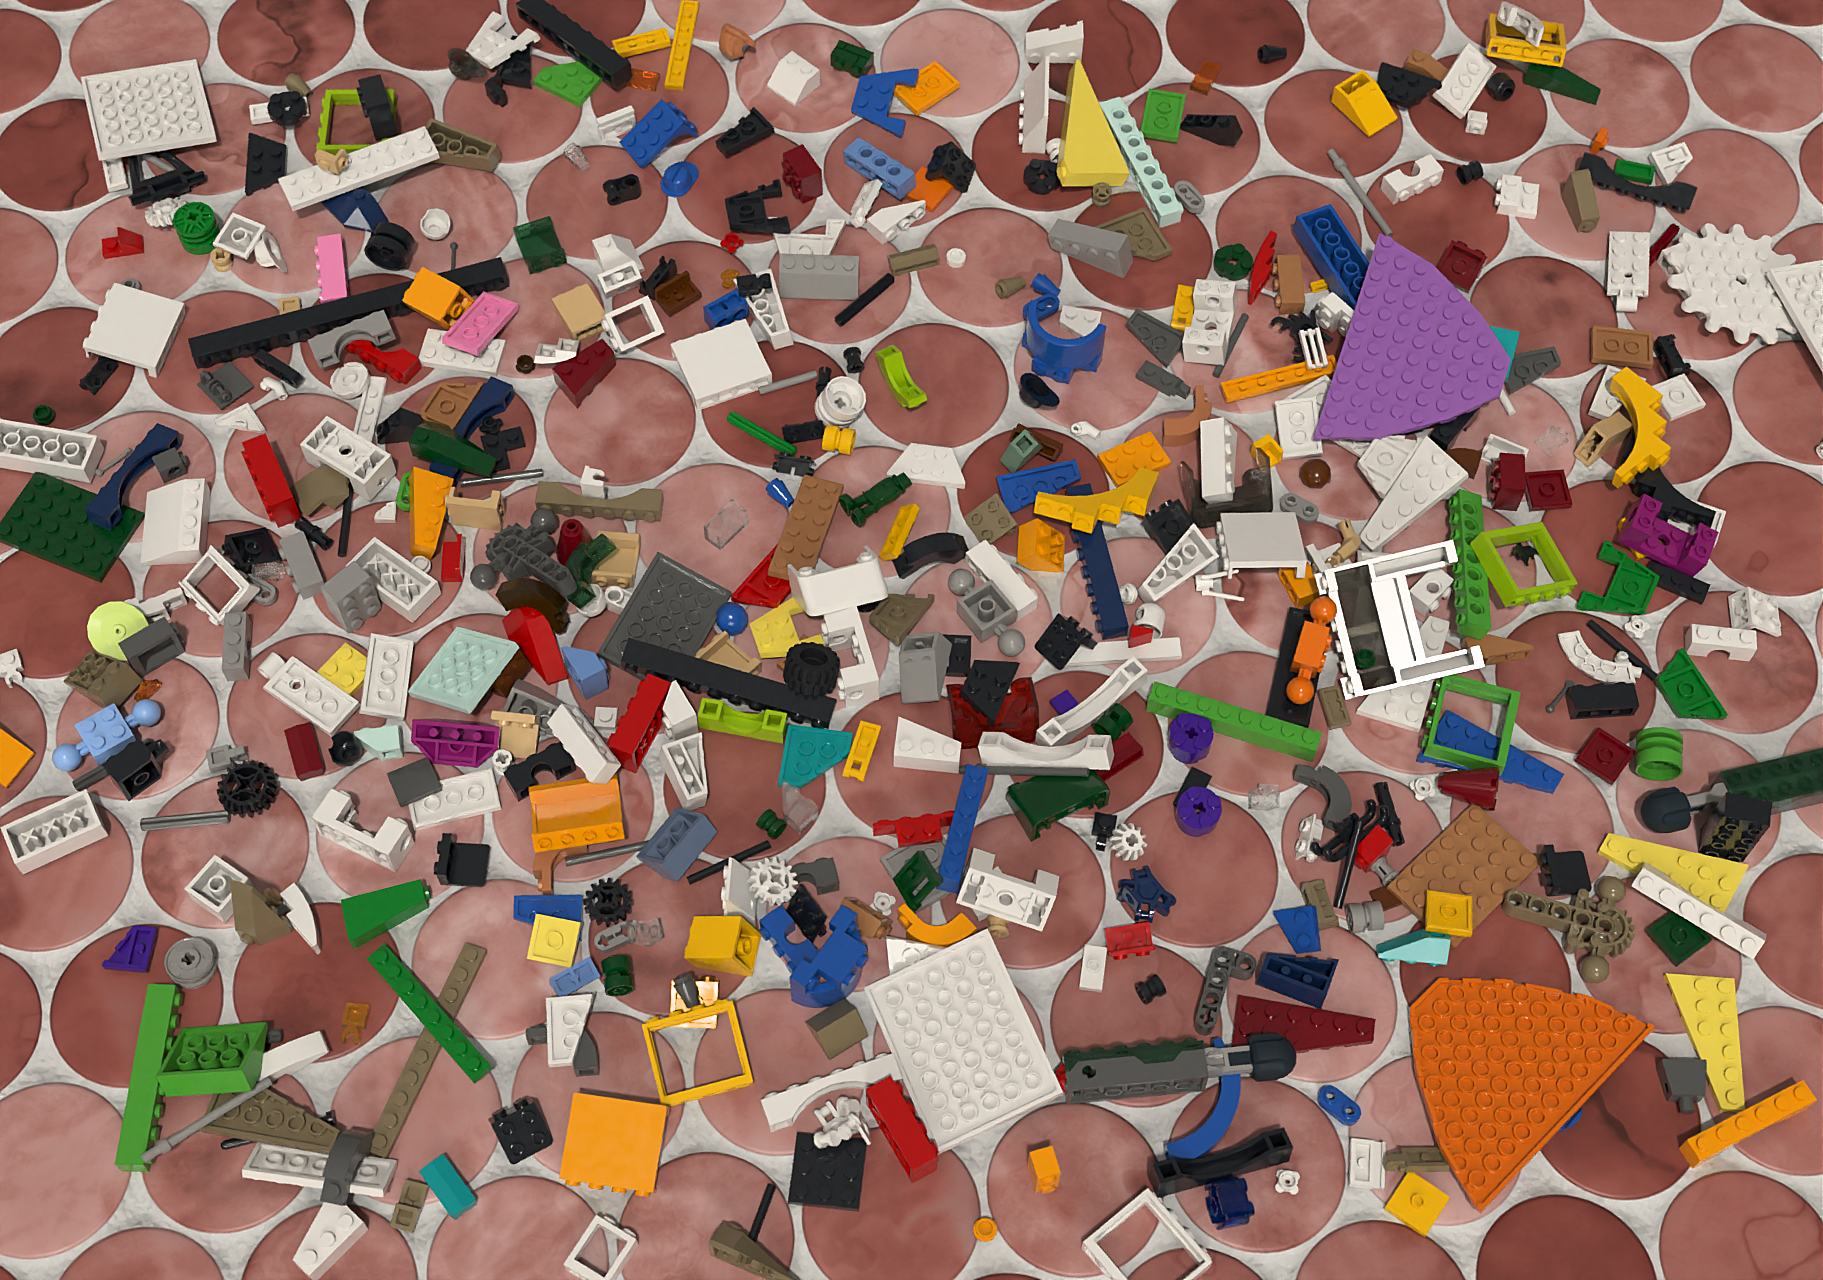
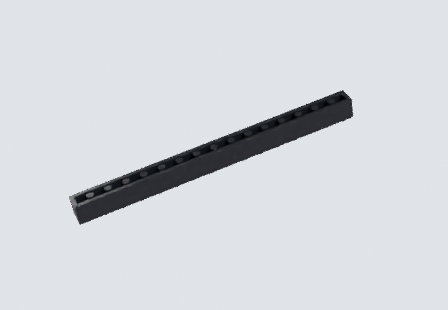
M501 257L437 273V275L460 286L471 297L481 295L483 292L488 293L509 287ZM414 280L189 338L188 341L197 369L207 368L211 365L253 355L258 349H263L267 352L272 349L308 341L316 335L324 334L336 327L349 324L353 320L369 316L373 312L384 310L388 319L416 312L402 301L405 291L410 288Z

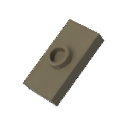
M1339 685L1318 689L1317 693L1329 730L1351 726L1352 722Z

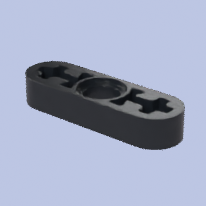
M258 349L252 356V359L258 366L294 388H297L303 381V377L299 372L263 349Z

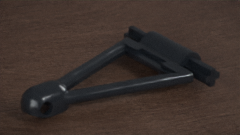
M169 150L156 151V153L176 169L141 181L137 155L127 156L132 193L134 194L128 196L132 206L147 201L155 203L190 190V186L207 181L203 171L195 173L192 168Z

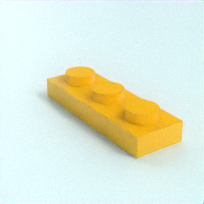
M665 27L612 40V46L621 57L625 58L671 46V40Z
M915 503L900 507L878 555L883 561L896 559L901 554L905 540L909 537V531L916 521L920 509Z

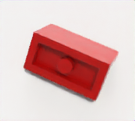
M457 534V542H443L442 582H463L465 543L462 534Z

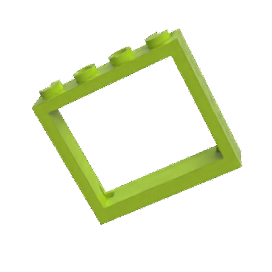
M357 89L326 90L325 97L322 98L323 112L320 113L322 126L318 128L320 142H317L316 149L336 155L341 148L345 149L346 154L373 145H328L333 105H361ZM385 89L394 122H396L398 101L395 90Z
M1543 522L1481 532L1470 543L1505 607L1514 605L1519 607L1529 602L1534 604L1544 599L1550 601L1555 597L1564 598L1567 594H1571L1572 589L1578 585ZM1532 541L1555 583L1518 589L1495 547Z

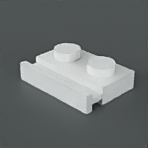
M632 106L596 119L599 138L602 142L627 133L636 125L635 112Z
M1351 1138L1349 1187L1384 1190L1385 1169L1382 1162L1385 1159L1386 1142Z

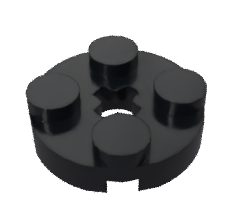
M298 91L282 92L270 96V102L267 106L268 114L272 121L278 122V125L292 126L299 123L303 115L304 117L306 116L307 106L304 98Z
M1032 159L1023 173V182L1028 186V190L1038 195L1050 194V191L1054 189L1056 191L1061 184L1056 172L1057 163L1048 160ZM1040 175L1046 176L1044 179H1040Z

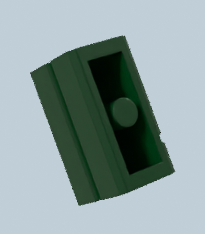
M839 40L836 48L833 49L830 55L831 66L836 70L849 72L855 77L864 76L869 73L874 64V52Z

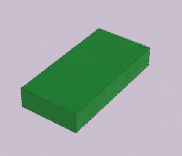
M1622 159L1616 160L1614 172L1625 180L1651 185L1653 182L1655 166Z

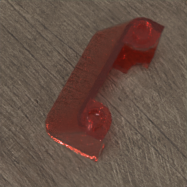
M1032 677L1018 678L1012 682L1010 693H1007L993 726L987 723L988 718L981 711L977 713L971 704L959 695L963 687L962 684L946 685L952 739L961 742V749L978 748L983 732H1004L1025 743L1035 741L1036 731L1039 729V706Z

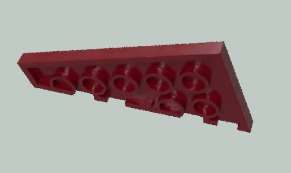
M1238 995L1231 1047L1248 1046V1040L1252 1035L1270 1033L1281 1035L1289 1040L1294 1046L1296 1054L1317 1049L1328 1050L1332 1047L1372 1044L1376 1019Z

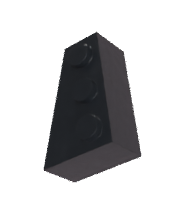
M381 75L358 79L360 87L356 88L364 116L365 118L369 117L375 140L398 136Z

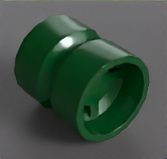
M1113 703L1104 712L1105 715L1099 716L1092 724L1097 735H1111L1112 743L1121 735V732L1127 730L1133 723L1131 714L1118 703Z
M616 955L602 960L601 966L602 974L605 977L603 980L605 994L618 997L632 993L634 991L633 976L630 975L632 972L630 957Z

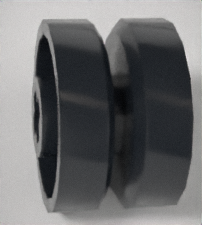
M379 222L375 224L364 252L366 257L375 265L386 270L398 271L406 265L409 254L415 244L414 237L402 226L391 222Z

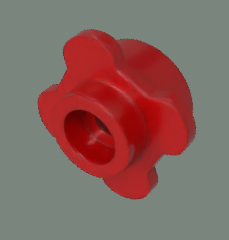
M728 233L725 235L724 240L720 242V245L728 249L729 253H735L737 248L744 245V241L739 239L737 234Z

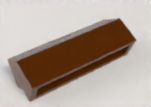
M1019 423L1013 428L1009 440L1013 441L1026 429L1043 446L1038 452L1039 454L1052 460H1057L1063 451L1062 443Z

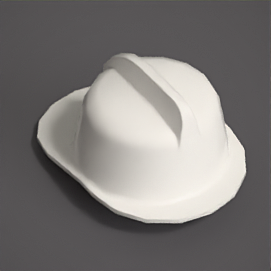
M265 231L262 234V239L254 247L257 262L264 267L276 265L282 272H288L278 243L269 232Z

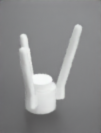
M1238 569L1232 570V574L1239 572ZM1227 571L1195 575L1196 592L1201 591L1202 596L1210 595L1231 600H1245L1244 597L1209 591L1210 588H1213V578L1228 575Z

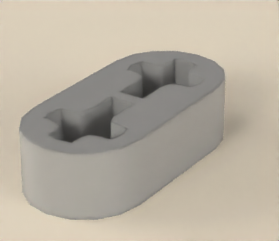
M623 921L599 932L594 938L596 950L601 954H608L630 944L636 937L634 925L628 921ZM626 929V931H629V936L625 937L622 934V930ZM604 938L608 941V946L606 947L601 943V940Z

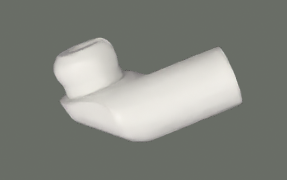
M271 377L263 378V381L260 383V387L263 390L269 391L270 388L273 389L279 400H285L288 397L282 382Z
M1624 651L1618 652L1615 662L1630 663L1628 654ZM1632 666L1634 677L1640 678L1642 668Z

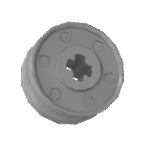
M188 937L175 942L169 948L165 955L164 966L176 985L185 989H197L206 985L214 977L218 961L211 947L204 940Z

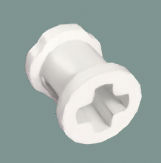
M504 749L496 751L492 757L495 771L500 776H504L503 772L511 765H514L511 753Z

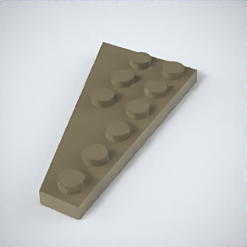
M267 1088L200 1129L204 1133L329 1155L333 1144L341 1134L337 1128L319 1118L311 1116L302 1108L290 1104L289 1101ZM242 1092L213 1094L205 1115Z

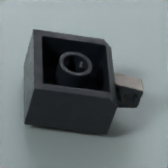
M139 738L129 743L118 754L108 758L102 766L114 785L130 801L161 779L162 770L158 762L170 751L161 739L146 746Z

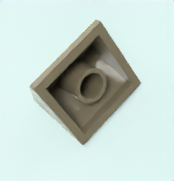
M846 999L833 1004L805 1021V1024L829 1060L868 1037V1033L856 1008Z

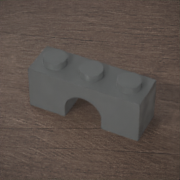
M823 857L807 864L803 862L797 863L790 870V873L797 874L793 880L797 881L798 884L801 882L812 883L816 888L817 895L839 891V880L833 858L827 859Z

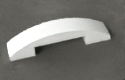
M1502 1L1497 20L1505 26H1513L1526 35L1528 42L1534 46H1539L1544 31V24L1528 11Z

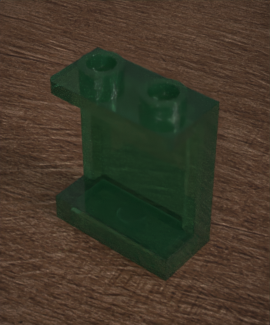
M550 216L513 227L516 243L529 274L539 273L567 263L565 251L560 245Z

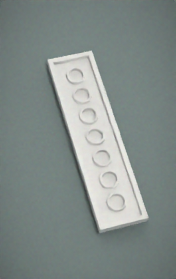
M424 126L348 153V164L339 175L323 171L318 165L281 177L278 180L292 211H296L434 161L440 157Z

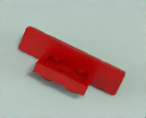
M945 811L942 814L936 815L928 813L914 818L906 816L892 821L886 819L879 820L877 823H873V836L896 834L898 848L943 842L941 827L951 826L955 811Z

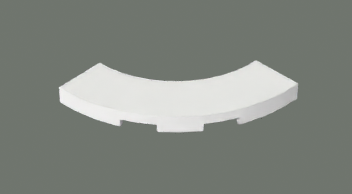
M1580 631L1558 634L1560 646L1567 659L1586 676L1606 684L1626 682L1634 683L1635 685L1636 682L1631 663H1616L1600 659L1586 646Z

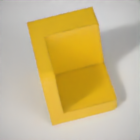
M1267 434L1252 444L1250 455L1264 471H1267L1281 462L1284 451L1271 435Z

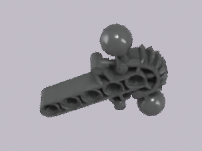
M539 508L533 512L530 520L531 525L527 529L515 523L514 526L508 525L505 529L501 528L499 533H494L495 537L489 539L490 543L486 545L487 550L485 551L486 557L491 562L489 564H478L472 569L470 580L473 586L480 590H487L493 587L497 579L496 573L502 569V573L507 580L522 578L527 574H531L564 596L574 593L577 589V583L569 569L547 555L549 551L555 548V544L548 534L554 530L557 524L555 513L548 508Z

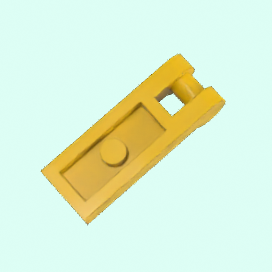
M1178 284L1171 327L1176 330L1185 332L1186 326L1191 327L1195 287Z
M860 721L844 767L843 777L850 778L851 776L857 778V781H865L881 732L880 725ZM854 763L861 765L860 770L853 768Z

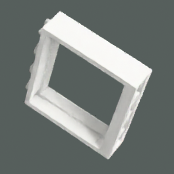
M1148 1188L1082 1244V1250L1108 1280H1128L1099 1247L1098 1243L1141 1207L1146 1205L1198 1265L1183 1280H1196L1210 1268L1212 1261L1210 1260L1211 1257L1207 1254V1250L1204 1247L1200 1248L1194 1241L1195 1237L1187 1228L1183 1229L1178 1223L1179 1219L1176 1214L1171 1210L1168 1211L1162 1205L1161 1197L1157 1198V1195Z

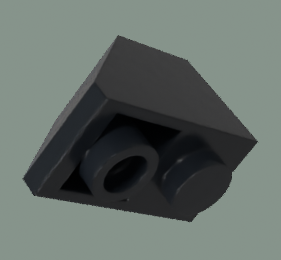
M400 407L377 426V443L382 445L409 442L416 427L422 424L421 415Z

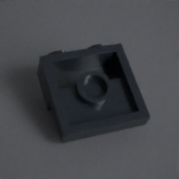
M1169 499L1160 505L1162 508L1160 511L1156 512L1153 509L1144 516L1145 520L1141 522L1152 540L1156 539L1165 555L1171 551L1194 523L1180 499L1174 502Z
M266 527L225 536L224 544H222V549L225 551L223 555L225 557L229 556L235 563L233 565L235 569L245 574H259L260 568L281 563V557Z

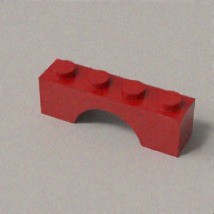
M356 340L344 347L347 352L358 355L363 362L371 363L378 371L387 373L394 381H400L405 385L421 370L418 357L404 348L394 352H382L374 348V343L368 340Z

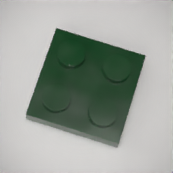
M1673 911L1646 931L1676 967L1712 941V938L1702 928Z

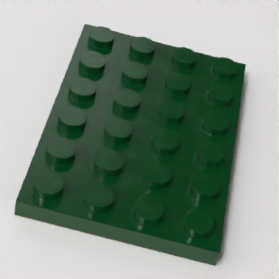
M35 472L0 522V543L102 583L144 520L145 515L141 511L123 505V517L109 531L90 523L85 510L88 503L93 501L98 494L47 474Z

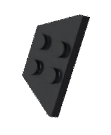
M1382 62L1380 65L1377 84L1387 101L1395 105L1408 108L1416 101L1427 97V92L1436 88L1439 90L1442 88V83L1439 80Z
M249 133L245 181L246 196L253 195L252 191L261 187L267 189L273 184H278V179L286 176L287 145L254 133Z
M974 660L959 695L966 702L970 703L977 713L981 711L988 718L987 723L991 726L994 725L1020 665L1018 662Z

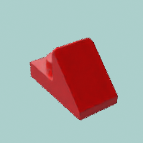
M117 227L118 237L102 239V255L104 259L144 253L143 236L124 228Z

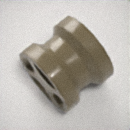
M1106 183L1096 184L1092 191V203L1099 208L1107 207L1111 201L1112 189Z

